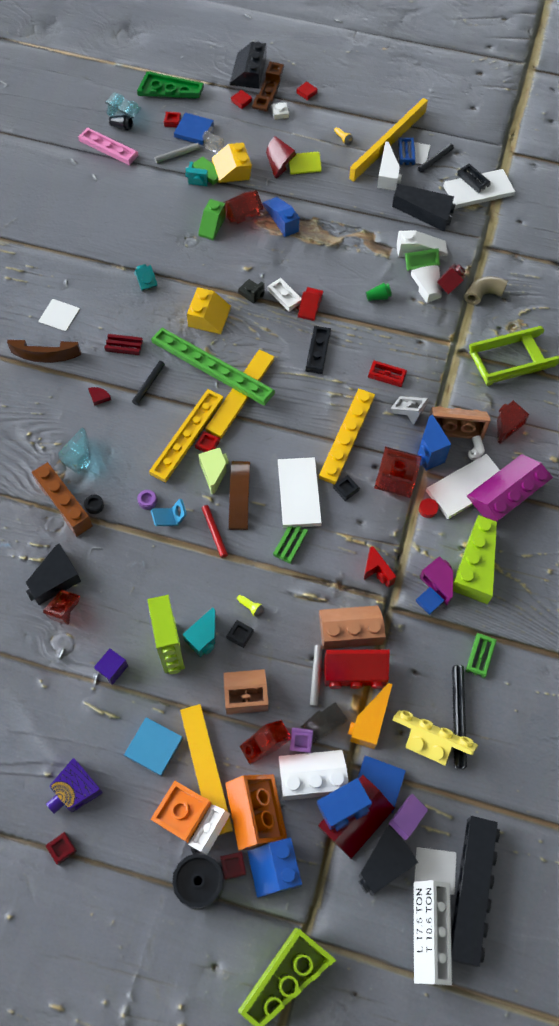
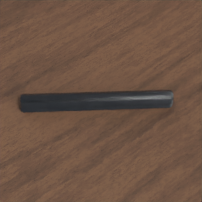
M454 665L452 667L454 734L466 737L464 667L462 665ZM454 748V764L456 769L467 768V753Z

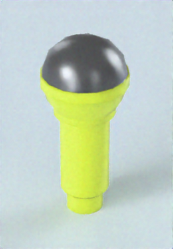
M242 595L237 597L239 603L250 609L253 616L259 617L263 614L264 607L262 604L254 603Z

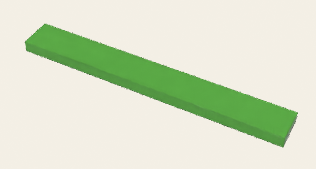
M161 328L151 338L152 343L263 406L275 394L274 389L164 328Z

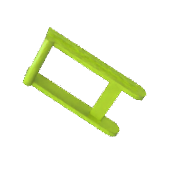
M542 326L469 345V353L487 386L499 381L552 368L559 364V356L545 359L533 339L544 333ZM520 341L523 342L533 360L532 363L488 373L478 352Z

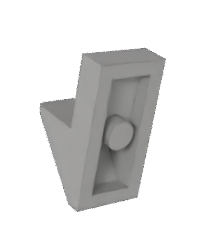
M399 396L391 407V411L393 414L407 415L414 425L423 413L429 400L428 398Z

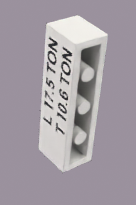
M440 881L414 882V983L452 985L450 883Z

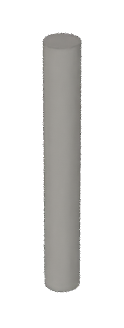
M198 143L156 156L154 159L156 163L198 150L200 146Z
M315 645L310 695L311 707H318L323 650L321 645Z

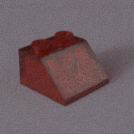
M257 190L244 192L223 202L225 203L226 217L230 222H236L237 224L246 221L245 217L247 216L254 217L259 215V211L264 209Z
M385 446L374 488L411 498L422 456Z

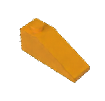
M388 683L357 716L355 723L351 722L348 734L352 735L350 742L375 749L392 684Z

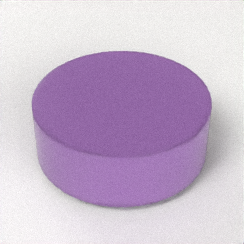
M144 490L139 493L137 500L142 509L149 510L156 506L157 497L153 491Z

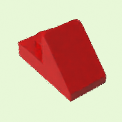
M307 287L306 291L302 294L298 313L299 318L315 321L323 297V290Z
M374 546L369 549L364 580L377 573L378 580L381 583H385L387 587H390L395 583L397 576Z

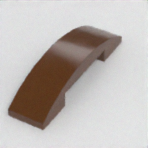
M269 62L265 72V80L259 95H256L253 102V109L266 112L269 110L279 88L284 64Z
M7 339V344L12 354L33 362H62L81 355L78 342L61 341L60 347L27 346L25 340Z
M231 461L229 530H248L250 461Z

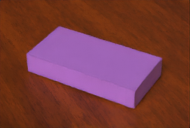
M411 794L389 824L406 840L415 830L428 809Z

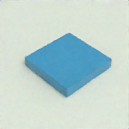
M146 717L124 756L162 777L183 737Z

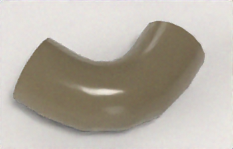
M493 276L481 277L470 285L464 295V299L472 305H477L480 303L483 295L488 293L502 297L508 281Z

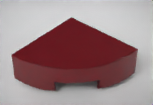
M98 387L88 388L94 406L111 400V396L106 390Z

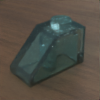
M83 427L58 453L61 463L77 474L86 469L90 462L89 442Z

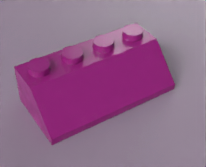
M521 454L468 494L467 497L483 517L497 522L553 477L541 462Z

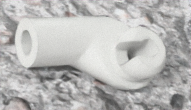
M479 435L472 438L474 448L468 452L469 458L474 461L485 452L481 436Z

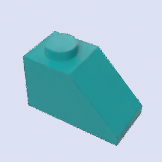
M213 607L182 634L184 641L199 657L209 654L215 647L216 611Z

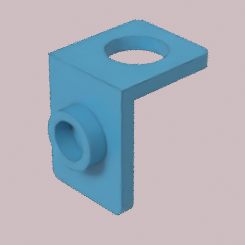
M178 499L172 508L151 509L155 526H178L187 515L182 499ZM179 506H180V508H181V514H180V516L178 515V507H179Z

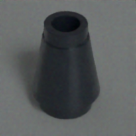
M128 114L110 116L109 125L128 131L133 127V119Z

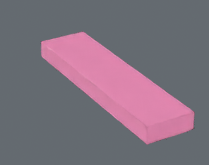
M88 127L78 136L80 142L127 165H130L138 157V151Z

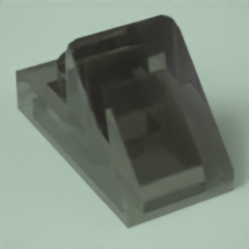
M335 702L322 712L318 710L301 728L313 730L312 744L314 745L347 722L348 719Z

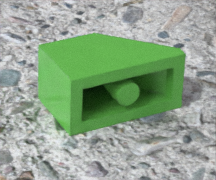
M213 199L209 200L203 211L198 236L210 240L215 239L226 218L225 203Z

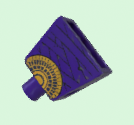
M73 758L50 784L49 787L56 795L46 805L53 814L64 805L72 813L100 796L103 792Z

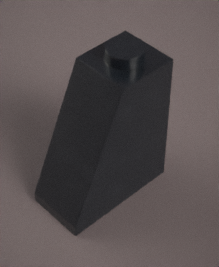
M60 543L52 549L25 582L29 588L26 590V593L31 601L36 600L38 605L81 582L78 573Z
M390 824L386 827L359 874L361 880L358 882L365 893L369 892L371 896L419 863L403 838Z

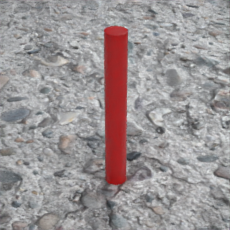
M204 505L201 509L220 557H227L226 548L208 505Z

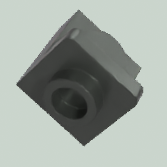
M248 279L238 289V293L252 303H255L264 296L265 283L261 281L259 284H256Z

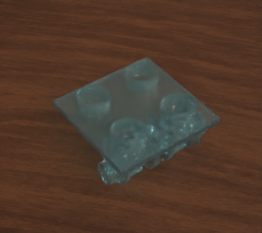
M113 93L105 102L108 104L107 114L111 117L120 111L134 119L141 110V107L136 102L125 99L119 93Z

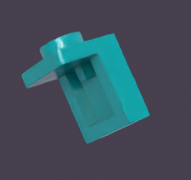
M190 161L189 167H186L185 170L188 184L207 186V170L194 168L193 162Z
M143 264L137 266L134 274L137 277L141 291L158 285L151 265Z

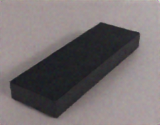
M314 326L305 368L306 372L323 374L331 328Z

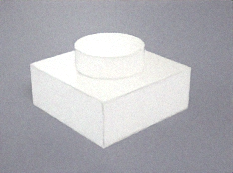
M286 102L271 104L274 120L289 118Z

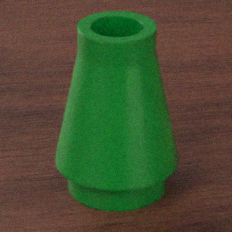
M382 283L366 291L367 300H386L388 297H392L389 283Z

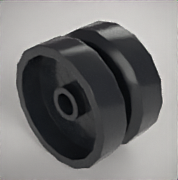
M195 853L185 857L178 863L173 872L172 885L174 893L181 903L191 909L203 910L211 907L219 900L224 889V877L220 866L213 858L206 854ZM196 877H201L203 880L199 886L194 884V881H197Z

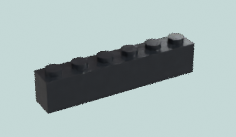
M470 816L466 823L451 930V961L480 967V962L483 963L485 958V948L482 947L483 937L486 938L488 933V923H485L486 913H489L491 909V899L488 896L489 889H492L494 885V875H491L492 865L495 866L497 861V852L494 849L495 842L498 843L500 838V829H497L498 822Z

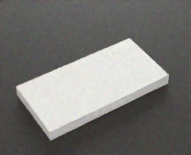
M503 169L482 173L491 184L488 188L481 189L480 193H477L461 178L445 181L443 185L447 194L454 196L453 203L456 204L455 209L514 196L515 190Z
M485 454L427 487L426 492L431 499L438 503L439 509L445 517L450 519L472 506L473 504L467 495L500 470L490 457Z
M315 457L278 459L283 528L293 526V528L297 526H321Z

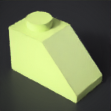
M220 448L199 454V462L211 494L216 493L227 472L226 465L229 464L227 455L222 454Z

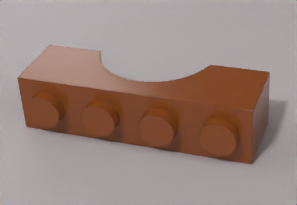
M48 462L31 472L37 485L51 499L76 537L93 527L88 514Z

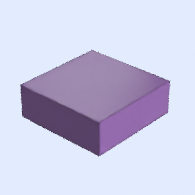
M292 728L290 751L311 753L313 730Z

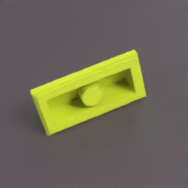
M319 152L297 153L288 162L290 175L321 172Z

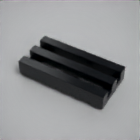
M470 164L457 170V175L477 193H480L481 189L488 188L491 184L485 176Z

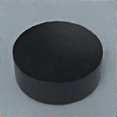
M90 495L85 499L84 506L88 513L98 514L103 510L104 502L99 495Z

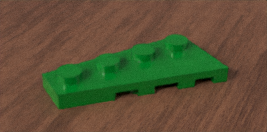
M147 71L137 90V96L200 98L204 89V83Z

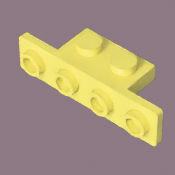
M399 710L393 716V721L411 728L405 748L440 764H447L453 747L470 755H473L478 747V744L474 743L472 739L455 735L447 728H439L429 720L416 718L408 711Z

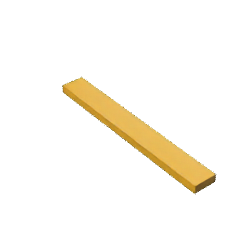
M422 98L350 167V180L354 182L383 154L385 142H389L390 146L393 145L398 138L426 113L427 99Z

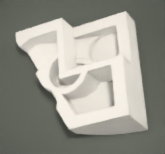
M425 266L412 270L411 276L419 286L418 292L426 303L441 298V286L437 283L440 278L438 266Z

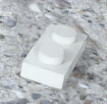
M282 278L268 285V291L288 311L301 304L302 298Z
M211 804L188 845L207 855L230 813Z

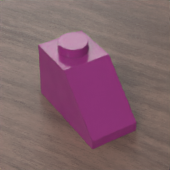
M439 556L422 570L419 578L445 600L444 604L447 606L453 597V570L449 562Z

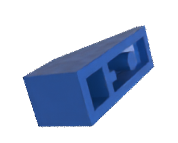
M278 197L263 202V206L284 237L299 232L300 217L292 206Z

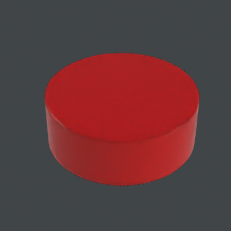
M431 498L422 500L419 505V512L425 518L434 517L439 509L438 503Z

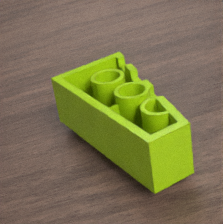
M478 515L453 581V592L488 605L493 597L497 522Z
M295 928L240 1006L238 1012L252 1025L265 1026L293 998H296L305 987L317 979L327 967L331 966L336 959L299 928Z

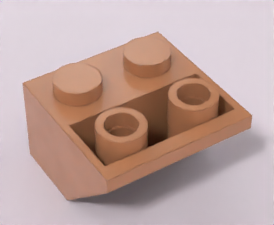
M265 669L224 673L226 715L268 711Z

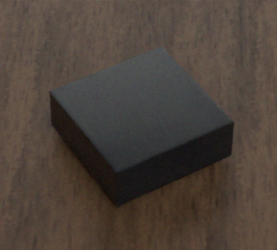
M348 475L333 485V489L344 501L360 490V487Z
M236 620L226 639L244 648L254 633V629Z

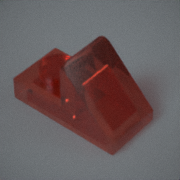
M61 590L46 606L43 614L53 621L69 625L70 613L79 603L80 595Z

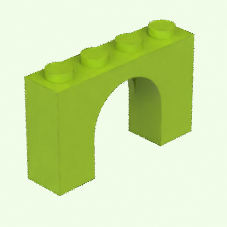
M169 594L147 599L156 648L164 672L177 674L182 669H185Z

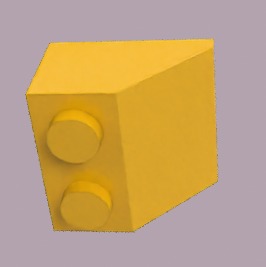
M244 143L228 144L212 157V163L215 167L219 183L250 180L252 164Z
M197 287L187 312L188 327L221 334L231 305L216 292Z

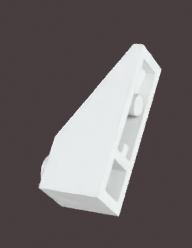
M385 142L377 188L396 190L397 184L401 182L402 174H399L400 166L389 142Z
M416 230L399 231L398 257H405V253L439 248V256H447L448 254L446 241Z

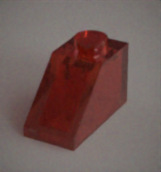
M514 400L508 405L504 404L499 409L497 438L500 444L521 428L529 417V413Z

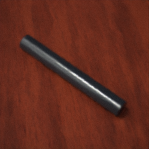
M449 144L419 166L418 171L422 173L454 149L453 144Z
M159 361L133 398V404L138 405L164 367L165 363L163 361Z

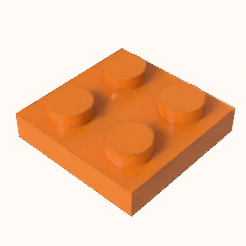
M174 781L150 820L188 843L212 803L196 792Z

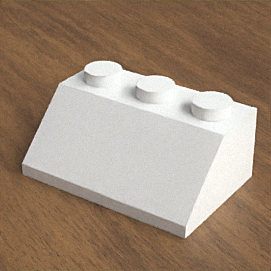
M342 750L279 756L283 801L324 797L349 783Z

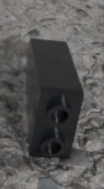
M397 184L392 207L441 231H445L446 226L451 223L452 215L450 213H454L456 204L453 203L454 196Z

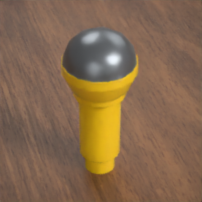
M337 127L334 129V132L342 138L344 144L352 143L353 137L350 133H345Z

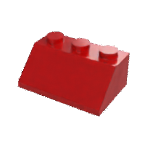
M390 649L326 650L324 685L329 686L330 689H340L342 686H350L352 689H361L363 686H371L373 689L383 688L389 680Z

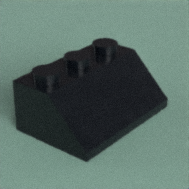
M251 42L237 53L230 80L231 86L259 89L266 62V43Z

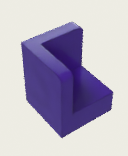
M109 648L94 668L113 685L126 670L128 664L123 657Z

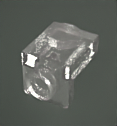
M210 127L203 135L204 148L218 153L224 148L223 138L214 135V128Z

